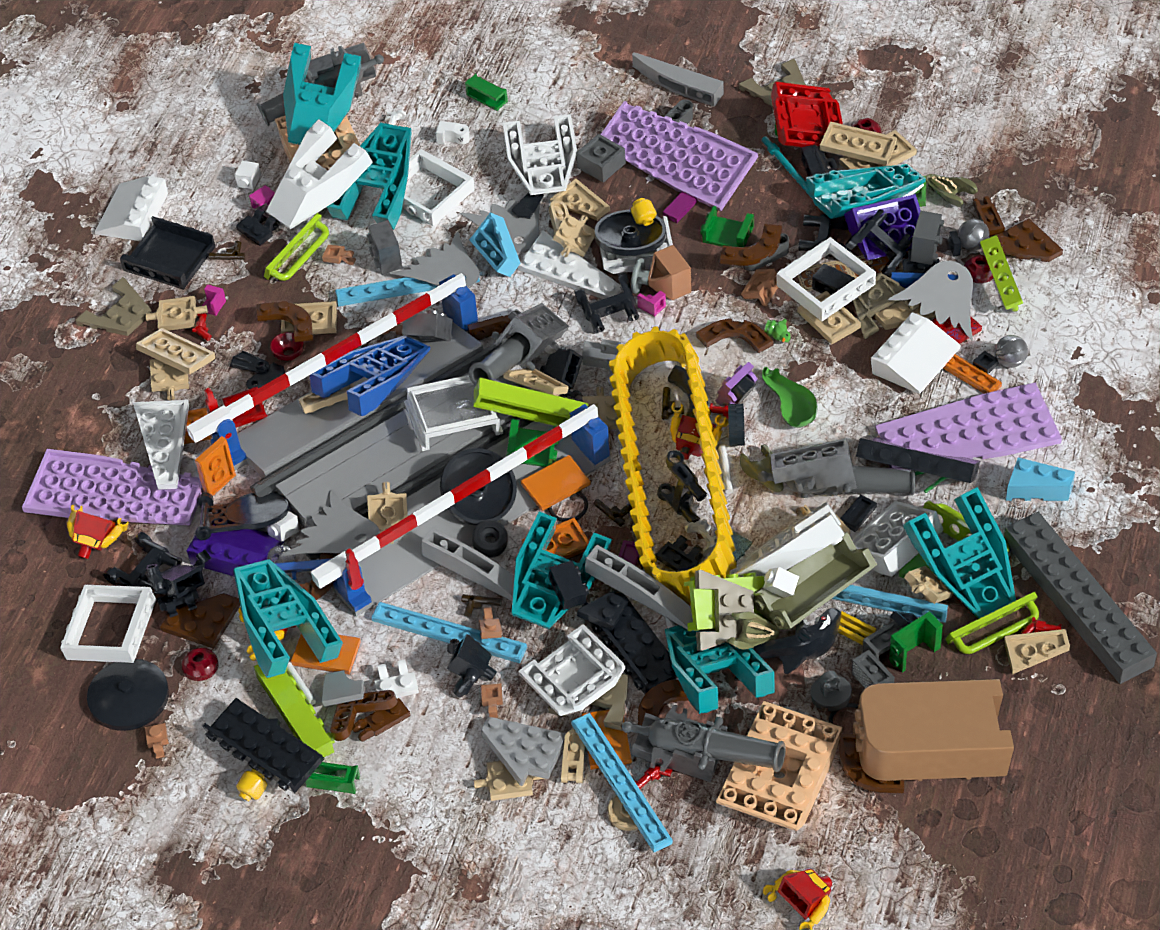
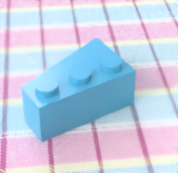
M489 213L469 240L496 272L511 277L521 264L504 218Z
M1018 457L1007 487L1006 501H1012V498H1024L1025 501H1031V498H1043V501H1068L1074 484L1075 471Z

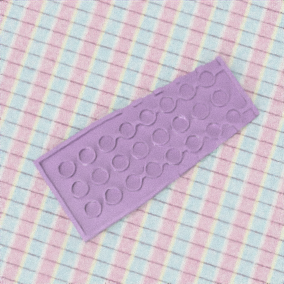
M626 101L622 103L601 133L602 136L625 148V159L627 162L680 193L683 191L710 207L717 206L718 211H722L758 158L756 152L717 134L695 126L694 128L689 127L687 123L681 121L678 123L667 116L664 118L657 115L654 111L642 110V107L637 105L636 107L628 105Z
M1036 382L977 395L876 425L875 428L877 437L886 439V441L899 446L933 454L970 459L974 457L988 459L1061 444L1062 437ZM889 465L890 468L903 469L902 467Z
M47 449L22 509L23 512L69 518L71 505H75V510H79L80 506H82L84 513L110 521H117L118 518H122L121 522L190 526L198 506V497L203 493L200 478L192 477L191 473L185 472L184 475L179 474L177 489H158L151 465L147 468L140 466L136 462L126 464L121 459L101 455Z

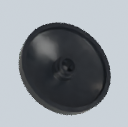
M621 210L608 214L597 222L594 230L595 241L599 247L612 254L621 256L642 255L656 250L664 243L666 239V225L657 215L653 219L654 222L648 226H644V224L639 225L635 222L630 210Z
M482 448L467 449L458 453L446 464L440 479L441 496L503 458L493 451ZM512 469L447 509L457 519L470 525L477 526L483 521L500 520L510 511L516 498L517 483Z
M135 659L134 663L114 662L106 666L93 678L87 692V703L93 718L102 726L117 731L134 730L149 724L162 713L169 698V686L163 671L155 664L143 659Z

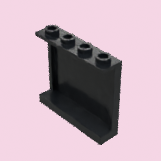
M152 216L153 226L130 256L123 254L120 257L123 271L184 290L209 257V253L216 247L213 235Z

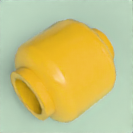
M645 198L634 201L630 211L635 222L639 225L644 224V226L652 224L654 222L653 219L657 215L652 202Z
M254 769L245 771L236 784V788L240 792L238 796L248 802L251 799H260L268 785L265 780L266 778L262 773Z

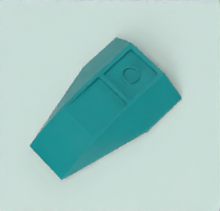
M900 164L838 171L832 170L829 173L806 177V181L814 204L833 219L844 216L852 208L903 197L926 182V178L910 165Z

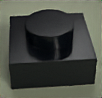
M950 231L949 239L946 240L947 249L951 250L953 257L960 256L961 241L957 231Z
M984 350L973 360L972 365L989 374L999 365V362L995 356Z

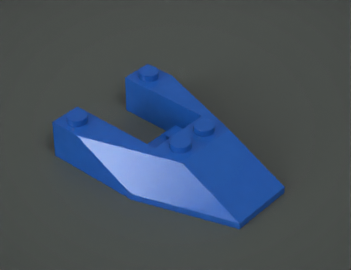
M401 336L353 350L310 374L311 391L322 398H326L363 377L368 378V380L347 390L349 411L359 416H365L375 410L407 379L430 351V346L410 337Z

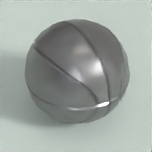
M969 219L963 222L958 229L961 246L971 251L981 249L980 242L989 238L987 225L978 219Z
M1016 335L1004 336L995 346L996 359L1001 365L1008 368L1020 366L1028 356L1026 342Z

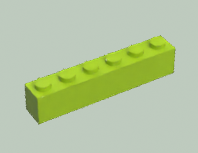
M479 378L474 389L473 407L558 426L570 419V412L584 404L588 406V403L484 378Z
M258 664L253 666L256 678L293 735L322 754L323 757L334 753L333 743L335 741L331 733L325 732V725L320 717L316 718L314 715L316 712L312 704L306 703L304 692L302 689L298 690L296 688L297 683L292 675L288 676L286 673L287 668L284 674L266 678Z

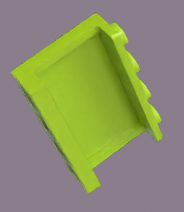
M745 573L744 577H738V574L726 575V578H722L752 590L753 594L764 587L765 584L764 576H756V573ZM690 577L691 581L684 582V586H689L693 619V622L687 623L688 631L715 629L714 590L695 589V577ZM754 607L755 614L769 621L762 614H760V612Z

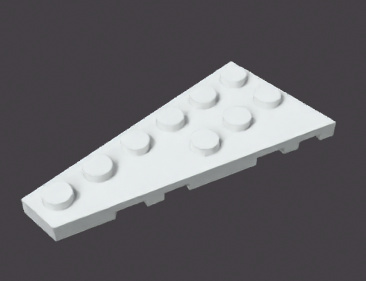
M544 230L518 266L519 271L572 289L581 288L586 294L601 299H606L622 292L620 284L576 253L570 251L568 257L562 256L561 252L564 247L554 241L553 237Z
M188 400L133 402L158 489H177L189 411Z

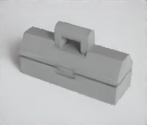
M602 339L601 343L585 341L582 353L583 365L610 369L609 361L616 358L618 353L616 347L621 342Z

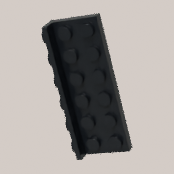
M618 590L612 591V593L628 599L622 592ZM628 601L627 607L612 631L590 622L594 633L599 634L602 643L607 648L609 647L624 663L625 674L632 677L637 690H641L644 695L651 688L662 682L678 679L671 664L669 651L630 601Z
M235 698L211 726L206 723L202 725L206 731L205 736L212 742L217 740L225 751H233V755L242 762L246 760L252 769L262 771V775L269 781L274 779L282 790H290L294 794L325 759L322 754L238 698Z

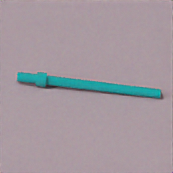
M764 136L761 141L767 147L768 152L778 159L812 199L807 182L783 156L780 148L775 143H772L767 136Z

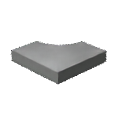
M344 670L325 674L322 694L323 706L363 699V680L349 679Z

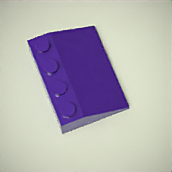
M916 194L852 208L844 214L849 232L853 236L866 221L873 218L879 209L883 210L882 215L887 213L888 217L879 227L898 244L906 233L911 235L908 238L909 240L913 237L921 210ZM867 237L857 244L867 261L887 256ZM912 243L906 251H908V249H912Z
M240 529L211 533L210 538L207 540H200L195 535L186 551L190 565H194L198 560L196 558L197 554L206 550L211 559L205 563V569L235 577L234 568L268 559L273 562L284 541L281 542L268 535V532L257 529Z

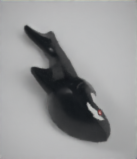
M836 608L827 609L823 614L815 618L814 625H810L807 620L803 619L797 624L795 635L771 640L754 646L752 649L762 659L780 658L783 663L784 673L789 674L797 669L805 660L816 659L831 649L838 635L841 611Z

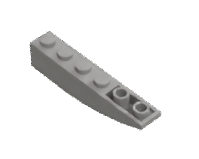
M635 52L632 54L633 67L672 92L711 106H715L724 94L723 81Z
M434 528L422 540V556L513 601L515 577L513 574L480 552Z
M596 545L586 558L585 572L686 629H688L687 623L693 622L692 609L686 602L633 564L599 545Z

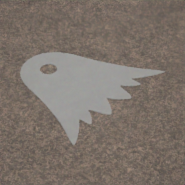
M513 199L508 201L506 209L492 204V213L504 218L516 252L520 253L529 250L539 236L540 204L530 219L518 218L512 212V208L517 204ZM480 210L482 216L471 213L460 214L480 226L489 215V212ZM521 236L524 238V242L517 244L514 242V239Z
M459 232L455 234L451 246L444 243V251L431 248V257H416L420 265H407L410 270L389 273L418 279L439 286L440 281L452 274L457 276L462 273L465 275L467 287L475 284L479 278V270L464 249Z
M942 261L935 264L911 286L888 299L895 301L911 299L908 304L909 306L921 303L920 315H926L935 311L939 324H942L950 317L953 327L956 328L959 323L966 335L973 341L970 320L973 279L968 269L958 262ZM950 271L956 272L958 279H949L948 273Z
M330 491L331 507L323 506L324 512L327 515H312V520L317 526L301 530L309 538L296 541V543L303 545L297 546L280 556L306 553H342L349 548L351 550L355 549L378 535L380 530L375 523L355 512L343 503L334 492ZM359 534L367 536L366 540L362 542L356 541L355 537Z

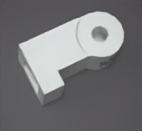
M440 121L436 131L437 144H444L445 141L456 142L460 145L468 143L470 140L469 127L464 124Z

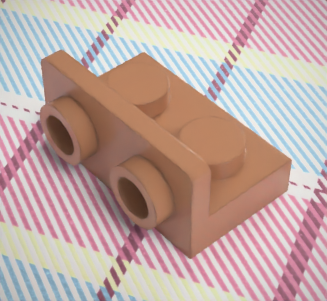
M775 269L756 270L741 293L743 298L759 299L763 306H767L778 289Z

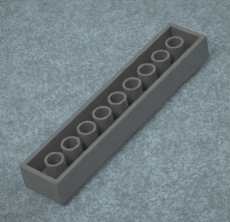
M1039 511L1005 527L1004 538L1009 544L1011 552L1119 684L1154 667L1157 652Z

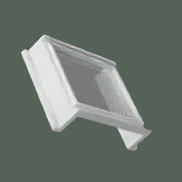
M469 375L407 388V400L404 401V405L422 451L430 450L429 438L477 427L492 425L495 435L503 434L500 418L497 417L496 412L473 407L474 389L476 386L471 382Z

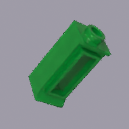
M476 73L465 82L467 96L496 111L508 102L507 89H502L478 77Z
M322 762L305 781L306 786L355 794L354 780H360L358 765L348 766Z

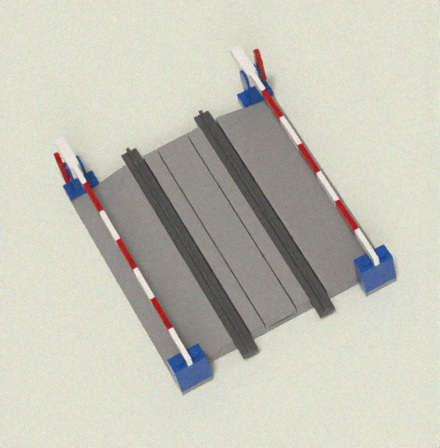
M462 273L457 276L452 274L440 281L439 286L227 407L223 405L219 408L213 391L210 388L205 389V403L208 414L186 426L190 438L195 443L210 434L213 437L210 440L211 445L221 436L226 438L235 471L249 464L261 477L260 481L250 486L251 492L255 493L258 497H263L271 492L284 496L288 501L289 511L297 515L298 521L304 528L317 526L312 520V515H327L324 512L323 506L331 507L330 491L334 492L348 507L367 519V495L383 493V482H385L386 489L387 482L390 483V492L406 493L408 517L355 549L351 550L349 548L311 571L312 579L319 588L336 579L333 582L335 593L356 617L440 566V564L422 556V540L432 528L469 547L473 546L472 535L476 525L464 523L453 516L447 509L453 504L512 469L517 483L515 502L510 511L497 521L505 526L537 506L521 485V480L545 467L521 464L557 441H559L558 445H554V450H558L556 461L570 455L586 476L610 461L608 426L598 417V409L594 404L590 407L584 404L570 412V419L553 428V425L496 412L497 417L500 418L503 434L495 435L492 425L431 437L429 438L430 450H421L404 405V401L407 400V388L469 375L470 367L474 363H480L499 347V345L493 344L484 349L482 343L468 334V325L477 323L478 315L475 294L466 286L465 276ZM442 301L443 314L452 319L451 341L416 340L430 346V351L407 379L375 410L365 416H359L349 411L348 400H342L332 406H326L313 413L305 414L297 399L237 433L233 418L436 302ZM504 374L496 380H494L496 382H501L525 388L522 384L504 379ZM363 377L362 379L354 382L353 384L354 386H356L368 380V378ZM473 383L416 394L415 397L427 428L487 416L485 409L473 407L474 389L476 386ZM512 419L519 420L518 428L547 432L506 457ZM482 448L493 451L503 458L441 496L440 479L446 464L458 453L467 449ZM359 534L355 537V540L362 542L366 540L367 536ZM306 553L310 560L319 559V553Z

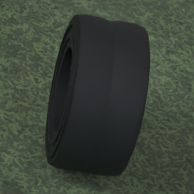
M488 520L479 523L475 527L472 535V544L476 551L488 558L497 557L505 551L508 534L501 523ZM493 536L495 537V541L491 543L485 541V537Z

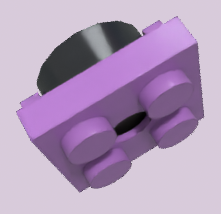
M747 362L744 366L740 365L734 371L732 377L728 376L724 380L723 386L717 391L719 395L715 400L720 406L723 403L727 405L740 404L756 386L755 382L758 380L752 372L754 366L750 362Z

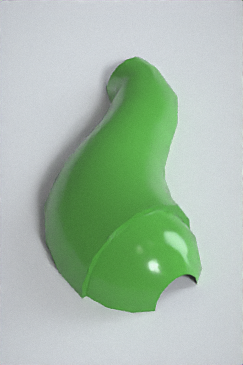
M764 367L762 371L763 381L779 397L784 421L794 428H801L812 423L816 418L818 410L814 394L806 387L781 375L779 369L770 370L768 367Z

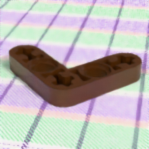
M394 691L366 692L363 699L338 704L330 727L333 739L335 741H343L350 736L357 713L388 710L396 706L397 698Z

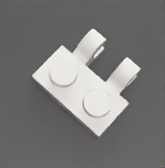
M405 659L397 661L400 675L388 678L386 664L377 665L380 680L375 681L377 691L392 690L396 698L419 693L415 673H408Z

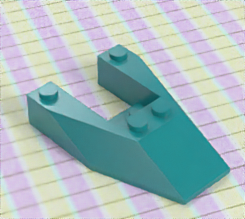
M294 43L283 92L289 143L300 145L307 131L318 119L330 126L332 131L335 132L350 111L361 70V56L344 53L336 87L332 88L305 82L311 60V46Z
M379 123L360 145L361 148L366 150L373 163L337 201L326 207L333 218L349 219L365 185L384 189L372 216L376 223L388 220L392 229H395L401 215L408 180L411 128Z
M976 487L954 499L972 534L971 536L944 548L926 513L903 524V527L911 543L935 576L980 619L1016 601L1006 540L980 490Z
M539 511L516 557L511 615L550 629L569 609H562L548 578L549 568L571 560L546 551L556 530L557 518ZM593 533L580 563L572 561L574 566L579 568L581 573L580 579L582 583L587 585L588 590L596 578L585 572L586 558L596 545L610 552L612 539L597 533Z
M270 559L234 568L243 621L257 663L266 678L284 674L290 660L288 653L274 633V631L296 625L320 663L338 658L343 642L315 598Z
M680 625L665 629L672 667L690 704L699 714L718 709V687L706 674L717 673L727 668L756 698L775 693L773 669L752 648L739 649L725 642L706 650L697 651L696 632H715V629L688 631V629Z

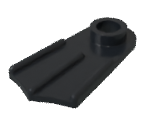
M528 192L512 208V212L518 218L530 219L543 199L544 194H536L539 196L534 197L535 195H530Z
M242 350L241 353L233 356L230 367L263 373L269 369L270 365L267 361Z
M274 362L271 363L266 372L257 373L247 380V388H260L286 373L284 366Z

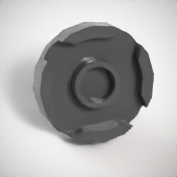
M827 671L815 680L811 686L812 703L819 709L821 707L828 708V711L831 712L841 710L849 704V700L852 698L851 685L845 678L837 675L835 671Z

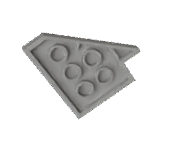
M487 717L481 729V736L520 786L524 785L528 775L549 779L564 747L566 733L493 717Z

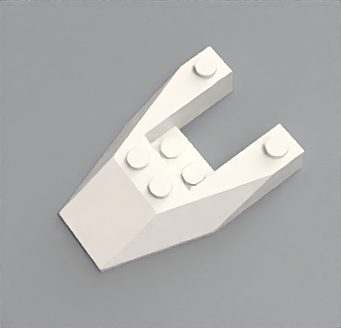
M571 114L554 116L556 140L523 144L520 121L503 123L508 161L530 195L566 191L577 152Z
M319 119L305 134L266 210L269 215L276 218L289 229L294 228L337 201L373 163L366 150L355 143L329 170L316 163L320 156L337 139L331 127Z
M826 501L739 562L737 568L731 570L730 574H738V577H744L745 573H756V576L765 577L769 569L780 567L787 570L828 545L839 543L843 539L842 536H844V532L839 526L841 522Z

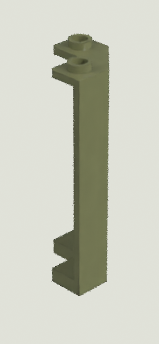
M845 532L844 536H842L843 539L836 545L830 544L786 570L799 576L792 596L783 598L762 587L754 593V607L780 630L791 629L876 567L877 563L868 548L857 549L848 532Z

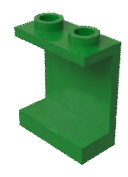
M713 206L711 212L707 213L705 225L702 224L700 235H702L703 243L721 247H746L754 228V214L747 213L744 221L741 222L718 217L717 206Z
M512 419L506 457L547 432L518 428L519 420ZM559 441L521 464L540 467L552 465V461H556L558 451L554 450V445H558Z
M929 611L891 635L890 663L903 673L906 671L907 652L925 642L933 652L941 648L943 624Z

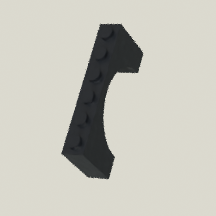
M870 435L860 437L856 457L967 483H972L976 480L980 465L979 460L923 452L899 446L886 441V439Z

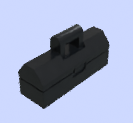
M810 145L801 147V161L808 177L815 174L829 173L832 170H839L835 159H826L824 152L820 150V146Z

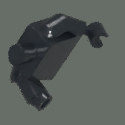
M560 347L556 353L549 355L546 365L541 366L540 372L568 386V392L559 395L569 396L572 400L579 401L575 399L577 395L583 396L579 390L570 391V389H574L583 356L572 349L566 350L565 347Z
M203 550L196 555L198 560L194 565H175L164 572H160L157 564L148 565L146 567V577L152 584V591L156 594H163L178 599L204 585L202 570L205 563L211 559L210 555L206 550Z
M466 634L460 642L458 639H452L447 644V652L453 654L447 669L461 676L453 689L457 697L461 698L464 695H468L473 684L481 676L489 681L494 678L497 671L488 665L492 657L491 653L470 635Z

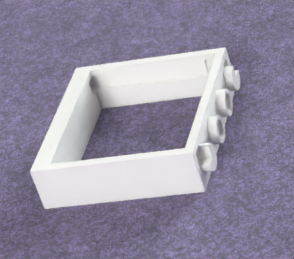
M420 149L410 158L408 179L423 167L457 186L451 194L432 210L404 195L402 209L408 211L411 215L417 216L425 223L434 226L475 190L473 177Z
M831 237L822 241L818 246L807 251L803 256L795 259L790 265L782 268L777 273V286L820 321L825 320L873 287L876 282V272ZM830 253L859 275V277L820 302L792 279Z
M84 585L81 595L78 597L76 608L73 609L70 624L67 625L64 640L61 641L62 645L60 648L66 660L134 663L156 602L151 587ZM94 602L137 603L121 647L78 645Z

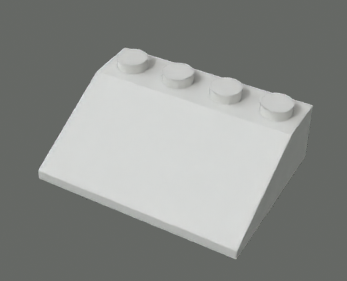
M146 176L120 183L95 230V234L141 241L153 225L151 217H157L168 195L165 179Z
M912 312L871 357L872 374L920 394L961 348V345L928 318Z
M894 501L855 535L852 541L857 549L868 548L877 563L873 570L892 577L919 553L911 543L903 524L926 513L937 535L943 531V527L936 511Z

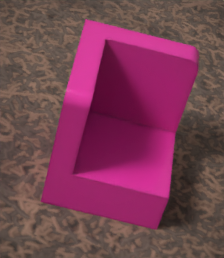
M264 185L249 195L251 207L255 209L265 203L269 206L275 192Z
M207 284L204 289L206 301L202 306L206 305L208 314L216 316L226 302L224 290Z
M659 291L653 297L652 295L644 296L639 293L637 295L638 308L655 317L666 307V294Z

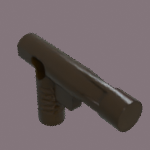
M235 241L234 249H226V253L210 252L209 259L245 260V253H240L242 243Z
M669 387L663 388L662 420H668L669 414H674L671 406L675 401H670L671 389Z
M596 499L593 503L620 527L625 524V520L622 518L632 510L630 504L625 505L620 510L617 506H613L610 509L599 499Z
M462 594L461 601L467 602L464 612L466 617H471L473 609H481L483 604L502 605V598Z

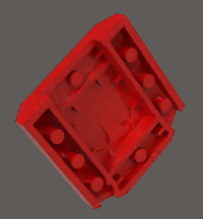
M775 82L773 84L771 100L778 140L781 144L796 147L820 146L830 122L843 124L839 103L829 94L831 90L829 88Z

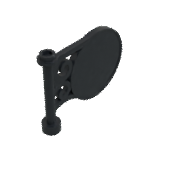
M273 492L263 497H258L255 493L241 496L230 503L213 506L214 498L212 494L202 493L198 497V505L201 508L200 526L197 527L195 534L198 539L207 540L210 538L211 533L270 526L279 522L287 515L289 511L288 501L284 496Z

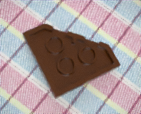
M1030 218L997 235L1004 254L1013 255L1017 259L1030 260V258L1041 259V262H1050L1063 255V249Z
M222 593L196 602V609L189 611L188 606L176 609L178 615L170 618L168 614L160 626L162 632L214 649L238 611L240 601L237 597Z

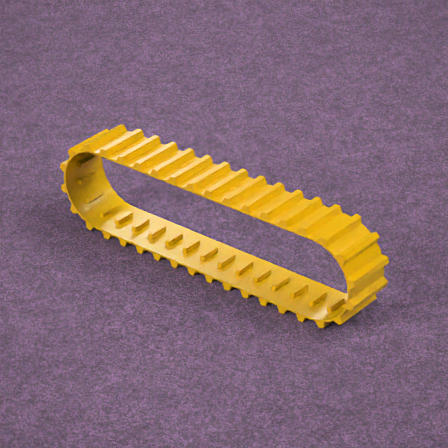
M655 326L651 331L642 334L636 331L632 333V339L625 344H618L616 347L618 351L616 358L609 361V367L613 373L609 379L614 389L611 392L616 403L614 405V410L618 417L616 424L621 433L618 437L623 447L621 455L625 461L623 469L627 475L625 483L630 492L627 496L632 506L630 515L635 523L632 528L637 538L635 546L640 555L639 560L645 573L663 584L691 606L689 586H684V582L691 581L690 577H695L696 570H703L713 575H720L721 578H726V575H729L731 570L737 568V562L733 555L736 547L731 537L733 531L728 521L730 520V515L726 508L727 499L723 492L725 488L720 476L722 471L717 461L719 455L715 448L716 440L712 433L713 424L709 417L711 412L706 402L708 397L704 389L705 382L688 339L681 340L678 331L675 329L669 332L660 331L658 326ZM663 361H677L686 365L685 369L690 379L687 381L692 392L690 397L695 407L693 413L698 422L695 424L700 435L698 442L703 451L701 457L706 467L704 468V473L709 482L706 486L712 498L709 499L714 512L712 518L717 528L715 530L717 537L716 546L708 558L696 567L680 572L664 571L658 569L655 565L657 559L652 548L654 546L650 536L652 528L647 517L649 515L645 505L647 497L642 486L645 484L640 470H642L638 460L640 453L635 442L637 441V436L633 430L635 423L631 416L633 409L629 402V388L634 378L648 366Z

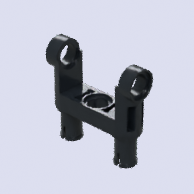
M879 209L873 218L866 221L859 231L846 242L845 246L852 250L865 237L870 239L891 258L881 270L882 274L890 278L892 272L896 271L895 268L905 257L906 250L911 245L913 237L909 240L908 238L911 235L906 233L897 244L879 227L888 217L887 213L882 215L884 211Z
M804 214L803 226L819 227L818 239L815 241L800 239L798 251L812 250L819 243L827 240L830 228L848 230L847 222L844 221L846 220L845 216L831 219L826 214L820 216ZM839 243L841 246H843L845 249H847L850 253L852 252V251L849 250L843 243Z
M625 272L618 274L622 293L590 304L584 290L581 288L574 290L576 300L581 305L586 319L590 321L594 333H599L598 327L600 332L605 330L601 318L625 310L629 321H633L632 315L635 320L639 318L635 308L636 301Z
M675 450L670 451L666 456V464L668 469L678 479L676 487L669 483L659 485L657 496L659 499L667 501L678 515H682L688 523H695L699 521L700 517L691 509L693 496L700 502L706 498L707 492L698 484V478L684 463L683 454ZM670 458H677L680 462L674 463ZM668 489L671 493L665 494L661 490Z
M139 532L134 540L148 554L130 574L116 567H108L103 576L113 585L119 583L124 586L151 587L153 590L152 584L148 582L146 577V567L151 564H157L158 568L162 564L173 567L181 565L182 558L169 553L167 548L153 542L146 533Z

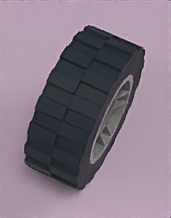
M728 404L729 446H745L744 404Z

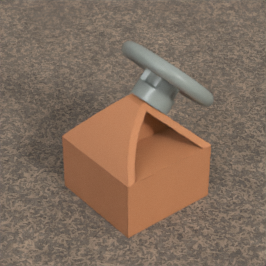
M671 245L654 252L650 271L645 270L643 258H639L636 261L631 278V290L636 294L640 291L642 284H645L657 292L662 291L666 294L667 298L675 300L691 293V267L675 246Z

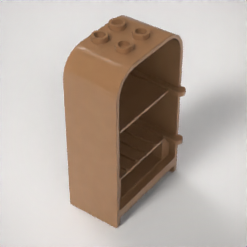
M1000 679L882 683L865 688L860 695L858 709L855 710L856 722H853L854 735L856 734V751L859 752L863 771L868 776L883 781H922L923 779H971V777L1007 776L1014 745L1011 731H1000L997 718L1003 698Z

